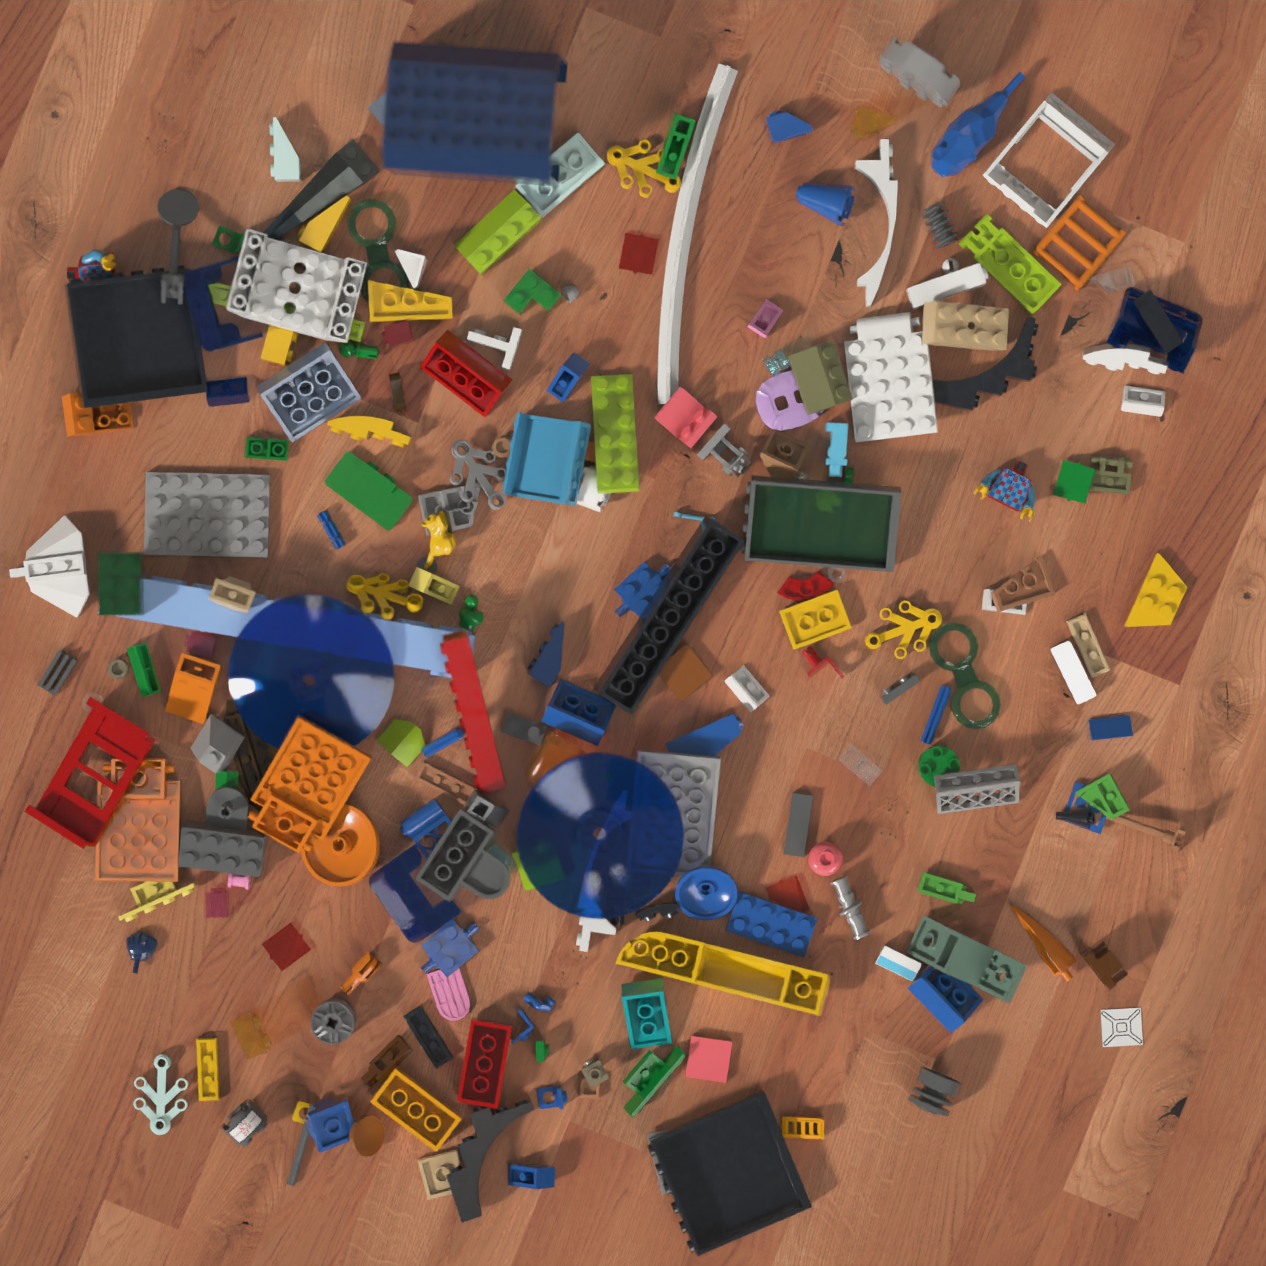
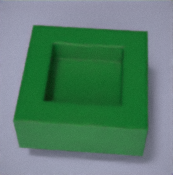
M536 1039V1062H545V1057H549V1044H545L544 1039Z

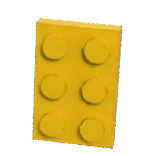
M838 590L779 611L793 650L852 628Z

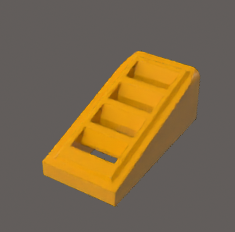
M782 1116L783 1138L824 1139V1117ZM788 1121L792 1122V1133H788ZM797 1122H801V1133H797ZM805 1122H809V1133H805ZM814 1123H817V1133H813Z

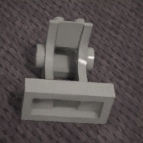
M723 424L697 456L703 461L711 454L724 465L721 468L729 476L734 474L736 477H739L740 474H744L751 463L747 458L749 453L742 447L735 448L725 438L730 428ZM726 447L736 454L729 463L719 456Z

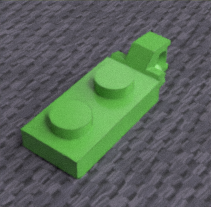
M925 872L922 873L917 890L919 893L955 904H962L963 899L974 902L976 894L967 892V886L962 883Z

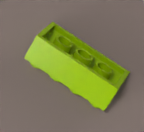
M513 190L455 243L454 247L482 276L542 221V217L521 195Z

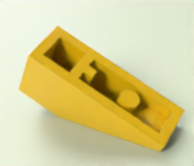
M345 196L308 222L307 226L303 225L298 234V237H300L299 242L317 252L323 253L351 202L350 197Z

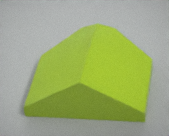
M394 719L376 740L406 767L413 762L422 751V748L426 746L419 727L412 721Z

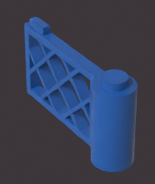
M433 798L402 820L400 830L406 838L410 836L428 859L430 854L427 850L433 851L436 837L443 836L442 834H437L438 826L444 821L450 825L452 821L438 801ZM425 835L434 836L432 847L423 846L419 839Z

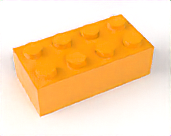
M399 1067L394 1069L370 1101L436 1152L463 1117Z

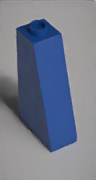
M733 713L665 744L668 751L672 753L715 756L742 733L740 728L744 726L740 717H735Z

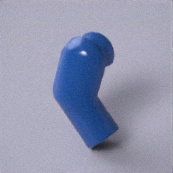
M530 992L523 999L534 1009L551 1011L556 1003L549 996L542 1001Z

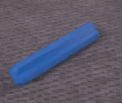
M942 685L940 687L921 737L923 743L931 744L952 690L948 686Z
M456 728L422 748L424 756L429 757L463 738L464 733L462 729Z

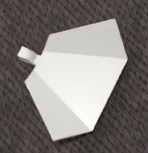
M64 515L26 551V559L23 561L24 568L9 569L10 578L25 576L32 593L78 618L90 595L83 535L74 523Z

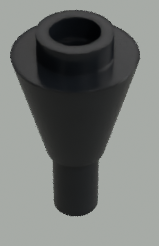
M1091 808L1071 811L1070 813L1056 812V820L1069 821L1089 829L1095 823V813H1092Z

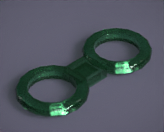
M366 199L357 203L351 209L348 216V231L351 238L357 244L366 247L369 266L365 270L360 290L367 302V281L371 274L378 269L388 268L393 270L399 277L400 287L408 288V278L405 271L397 263L390 261L387 242L393 237L396 230V217L393 210L385 202L378 199ZM369 207L382 210L388 219L386 232L375 240L363 238L356 228L358 214Z
M956 622L943 624L931 636L929 650L935 664L944 670L952 671L958 689L954 693L951 703L953 714L957 721L967 728H986L998 717L1001 703L995 688L987 682L979 681L974 672L972 662L978 652L977 637L964 624ZM948 631H959L969 640V653L961 662L949 663L942 659L938 653V641ZM970 689H982L989 694L992 700L991 712L983 720H969L961 712V698Z

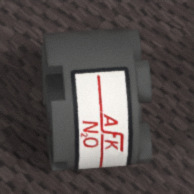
M247 1099V1105L241 1103L228 1116L230 1121L227 1125L223 1123L220 1127L238 1146L246 1147L252 1141V1136L256 1131L260 1133L268 1125L266 1123L267 1115L250 1099Z

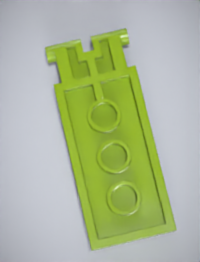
M986 214L974 226L979 234L976 235L970 231L958 244L963 249L969 248L975 254L973 259L980 263L981 267H985L986 271L1033 315L1062 284L1003 228L998 230L991 223L992 218Z

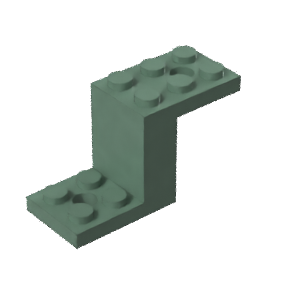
M924 915L906 953L930 966L974 985L1009 1004L1027 968V965L1004 953L956 932ZM932 938V943L928 945L929 940ZM1002 973H1004V978L1000 980Z

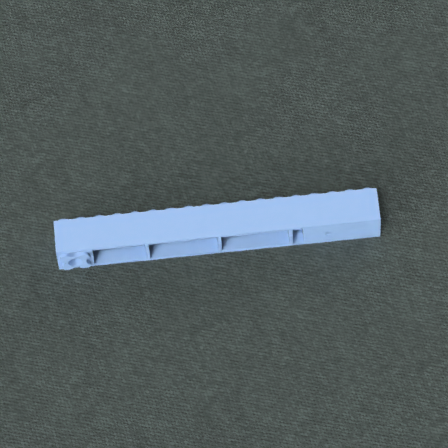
M145 574L144 615L119 616L200 630L201 632L206 631L281 644L282 646L287 645L431 670V675L452 678V676L447 674L444 664L448 660L446 655H442L439 643L443 642L442 635L464 630L441 625L438 626V629L431 628L432 624L400 618L397 619V622L390 621V619H383L381 615L360 611L353 615L350 614L348 609L319 604L312 608L309 607L308 602L275 597L274 601L268 600L269 596L255 594L249 613H243L223 607L209 600L213 586L193 583L192 587L187 586L186 581L152 576L150 580L146 579L147 575ZM467 630L472 652H474L476 636L472 635V631Z

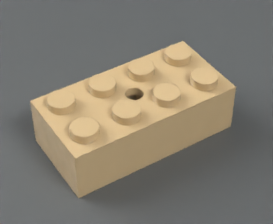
M941 301L924 302L922 344L987 351L1007 350L1009 309Z

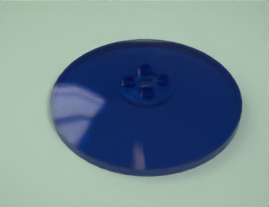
M292 595L265 606L243 627L232 648L229 660V686L237 711L257 736L277 749H280L299 715L351 745L356 746L365 740L381 723L394 693V661L389 645L380 629L365 613L355 606L327 595ZM312 675L315 678V683L312 685L306 684L304 677Z
M605 752L586 753L558 763L533 785L525 798L518 818L517 848L522 867L529 881L551 904L565 912L591 919L615 918L644 907L654 900L668 885L674 876L682 855L684 841L683 821L672 792L666 783L649 767L620 754ZM597 828H603L606 832L605 836L601 839H597L593 834Z

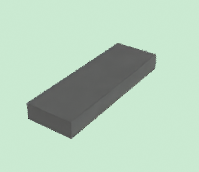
M792 793L783 854L804 857L813 801L812 795Z

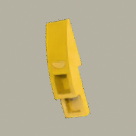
M348 416L329 420L327 423L331 427L330 431L341 435L343 431L350 433V438L360 442L363 438L368 440L370 432L373 433L372 437L384 441V438L393 440L391 444L402 448L404 444L409 446L412 439L409 436L393 431L395 423L381 418Z

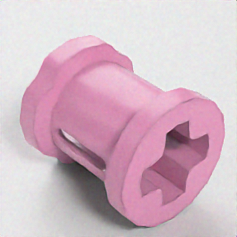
M229 873L228 888L237 886L245 887L246 890H249L251 876Z

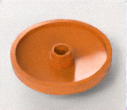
M344 804L324 840L310 834L307 842L313 844L310 852L302 848L301 855L306 868L320 882L330 886L353 885L367 877L374 868L380 851L379 834L373 820L367 813L354 805Z

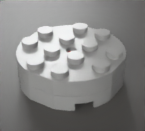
M893 37L879 57L880 68L888 74L892 73L896 76L899 84L908 90L910 87L916 91V95L922 100L926 101L928 98L940 108L947 106L960 87V80L954 74L948 75L944 70L945 66L915 45L907 41L901 44L898 42V37Z

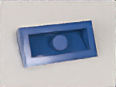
M1130 715L1088 720L1090 740L1092 741L1133 736Z

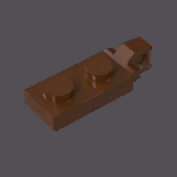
M397 1035L369 1062L370 1066L367 1068L369 1071L362 1077V1080L370 1087L377 1081H382L413 1049L402 1036Z

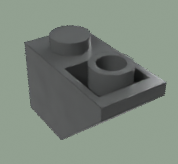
M475 789L463 806L469 815L497 828L509 812V809Z

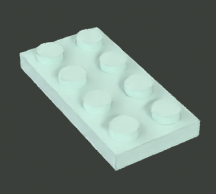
M577 133L551 155V165H560L559 187L517 184L516 188L543 218L601 169L605 163L584 138Z

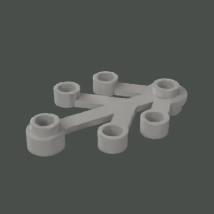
M457 440L451 448L452 455L456 458L454 472L449 478L450 482L453 485H458L463 481L462 468L465 462L469 470L466 487L461 494L462 500L470 502L474 499L475 480H477L489 498V506L494 510L501 509L506 504V497L503 493L494 491L484 474L493 476L497 481H503L507 470L502 467L493 468L475 463L472 457L483 459L484 463L491 464L495 461L496 455L491 450L482 451L474 449L466 440ZM459 447L464 449V454L459 453ZM486 454H490L492 460H488ZM498 471L503 472L504 477H499ZM457 475L460 480L455 481L453 476ZM465 492L470 493L471 498H466ZM493 499H497L499 505H495Z

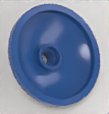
M701 866L689 870L679 879L675 889V898L680 909L686 915L699 920H713L724 916L733 908L737 900V886L732 876L726 871L713 866Z

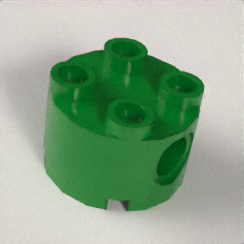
M933 746L927 748L920 755L917 762L918 773L925 783L935 787L934 776L960 772V761L951 749L944 746Z

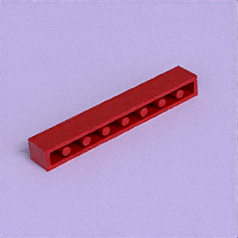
M467 629L442 635L443 642L439 643L442 655H446L448 660L444 662L447 674L452 676V681H449L451 692L456 693L457 699L454 700L456 711H461L462 718L459 719L462 731H466L467 737L464 738L466 750H471L472 756H469L471 769L475 768L476 775H473L476 787L480 786L481 793L506 788Z

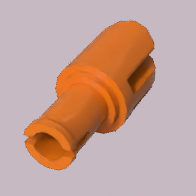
M367 951L351 968L352 974L340 988L350 996L361 982L367 983L383 963L374 956H371Z

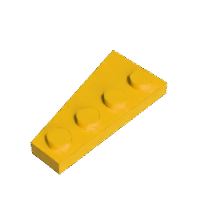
M371 280L367 281L370 322L453 318L452 297L377 283Z

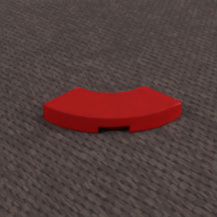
M818 571L812 577L805 580L794 579L789 576L777 594L791 600H810L823 595L834 585V582Z

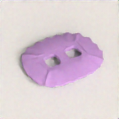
M792 370L763 382L757 390L755 402L762 421L771 429L779 431L793 429L811 422L823 412L820 411L807 415L804 404L796 402L794 391L799 389ZM785 396L789 406L779 411L776 408L774 399Z

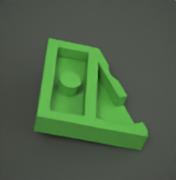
M1111 773L1075 792L1078 797L1090 803L1092 807L1101 811L1111 820L1131 810Z

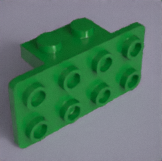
M346 452L326 478L325 484L388 531L392 530L412 503V497L394 484L396 480L387 473L384 476L378 472L379 467L371 461L365 463L353 453Z

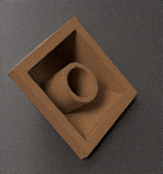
M772 429L760 453V457L771 477L795 478L810 445L779 430Z

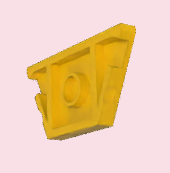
M1156 553L1125 622L1124 626L1171 625L1187 586L1159 553Z

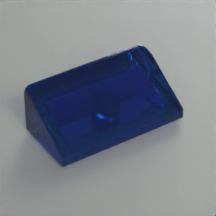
M247 377L206 382L208 390L206 392V399L209 407L249 402Z

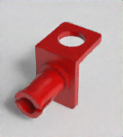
M812 646L806 648L811 656H809L805 649L801 652V655L812 667L806 673L809 678L829 663L841 679L844 678L829 656L821 659Z

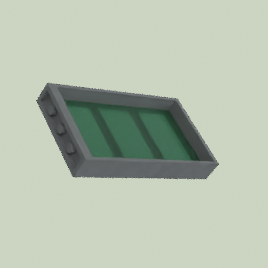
M752 475L751 482L747 481L746 494H750V501H745L744 514H748V521H744L743 534H747L746 541L741 547V553L745 554L746 561L894 572L902 494L901 487Z

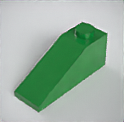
M673 112L656 170L657 174L676 180L696 122L695 119Z

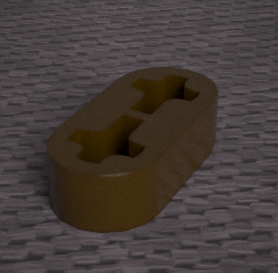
M391 373L389 378L396 412L406 411L400 373Z

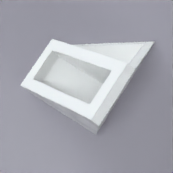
M399 249L396 250L395 253L414 290L418 289L427 263L426 257Z

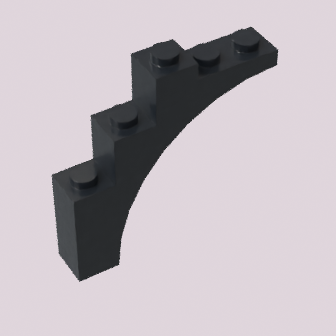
M1026 318L1022 332L1014 347L1003 360L991 369L977 376L962 380L941 381L932 379L935 404L972 411L973 407L977 408L980 396L976 395L977 392L1000 397L1002 392L1006 393L1008 381L1005 380L1006 377L1030 382L1031 378H1035L1037 366H1034L1035 361L1027 359V356H1031L1034 344L1030 343L1032 336H1036L1038 324H1035L1036 318Z
M526 1099L515 1103V1108L508 1110V1107L505 1106L496 1109V1114L494 1115L490 1107L479 1106L473 1109L474 1113L470 1114L477 1138L474 1139L472 1135L461 1139L462 1143L458 1144L465 1169L458 1166L449 1169L451 1174L446 1175L462 1223L483 1216L479 1202V1178L487 1151L495 1138L509 1124L520 1116L535 1110L533 1102L528 1103Z

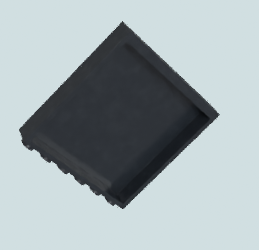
M184 265L178 266V275H183L182 304H178L177 298H166V303H161L162 274H169V271H164V268L151 269L152 273L144 274L143 270L132 271L131 276L124 277L123 273L110 274L111 278L102 279V275L91 276L90 281L83 282L81 278L69 279V283L64 284L82 409L208 392L190 268L185 269Z
M759 1091L648 1139L650 1144L647 1145L650 1155L651 1157L655 1156L658 1162L655 1164L659 1176H664L666 1183H663L666 1194H671L674 1202L671 1203L675 1215L679 1213L682 1220L679 1222L683 1234L687 1232L690 1239L686 1241L691 1253L695 1252L697 1256L812 1207L764 1091Z

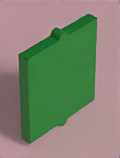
M1063 460L1053 495L1066 498L1069 502L1073 500L1086 504L1096 469L1083 466L1080 462L1076 464Z

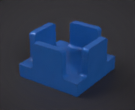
M329 1097L312 1104L314 1111L307 1113L308 1117L305 1118L309 1134L316 1143L317 1150L321 1153L349 1142V1132L354 1121L348 1101L344 1098L335 1102Z

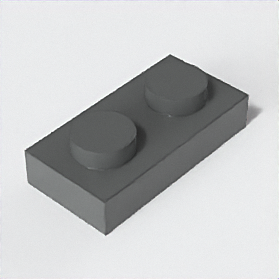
M907 674L899 680L900 685L895 688L891 685L882 692L884 696L881 697L883 703L887 705L919 683L918 677L915 674L913 676Z
M508 713L501 732L541 745L547 726Z

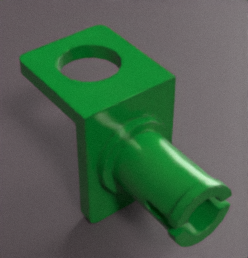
M219 226L212 245L233 254H238L242 249L245 234ZM222 233L230 235L231 240L229 244L223 245L220 243L219 236Z

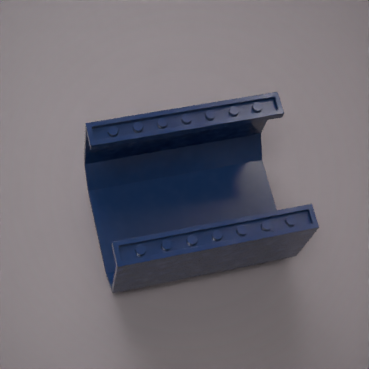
M393 42L388 61L382 140L384 168L395 175L559 187L560 165H551V143L556 82L567 83V60L561 53Z

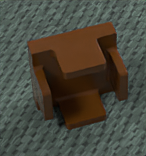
M1100 940L1080 954L1103 985L1111 990L1128 973L1126 970H1122L1111 978L1123 965L1114 953L1107 948H1104L1094 956L1095 952L1106 945L1103 940Z

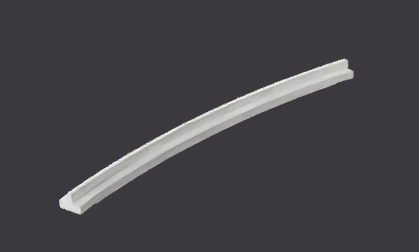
M720 63L713 77L694 134L671 231L660 317L658 405L666 404L678 389L682 303L693 226L713 143L738 70L730 68L731 66H725Z

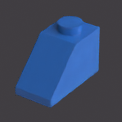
M780 110L770 113L769 117L766 118L772 144L806 135L813 131L810 124L787 112L781 113Z
M573 352L560 368L548 387L547 392L561 402H564L582 378L590 363Z
M508 1164V1185L530 1189L554 1188L555 1167L541 1164Z

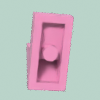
M766 299L748 325V328L766 338L782 314L783 309Z

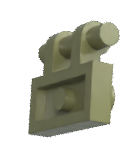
M1100 454V456L1091 455L1090 463L1098 464V470L1095 471L1090 491L1129 495L1132 474L1124 473V467L1132 468L1133 460H1128L1121 456L1111 458ZM1106 465L1117 466V472L1105 471Z

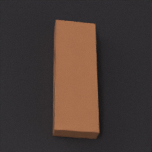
M423 761L414 779L463 805L474 789L479 790Z

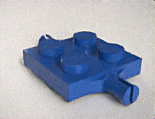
M645 562L639 565L614 588L623 602L615 610V613L621 617L630 609L640 617L663 582V577L669 573L671 568L665 564L656 572Z
M451 919L421 945L427 952L430 960L420 968L427 974L433 967L441 969L446 977H449L479 952L470 936L480 928L474 922L464 930Z

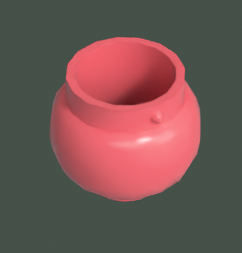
M823 841L811 848L808 862L810 868L816 874L830 876L840 870L843 864V855L836 844Z

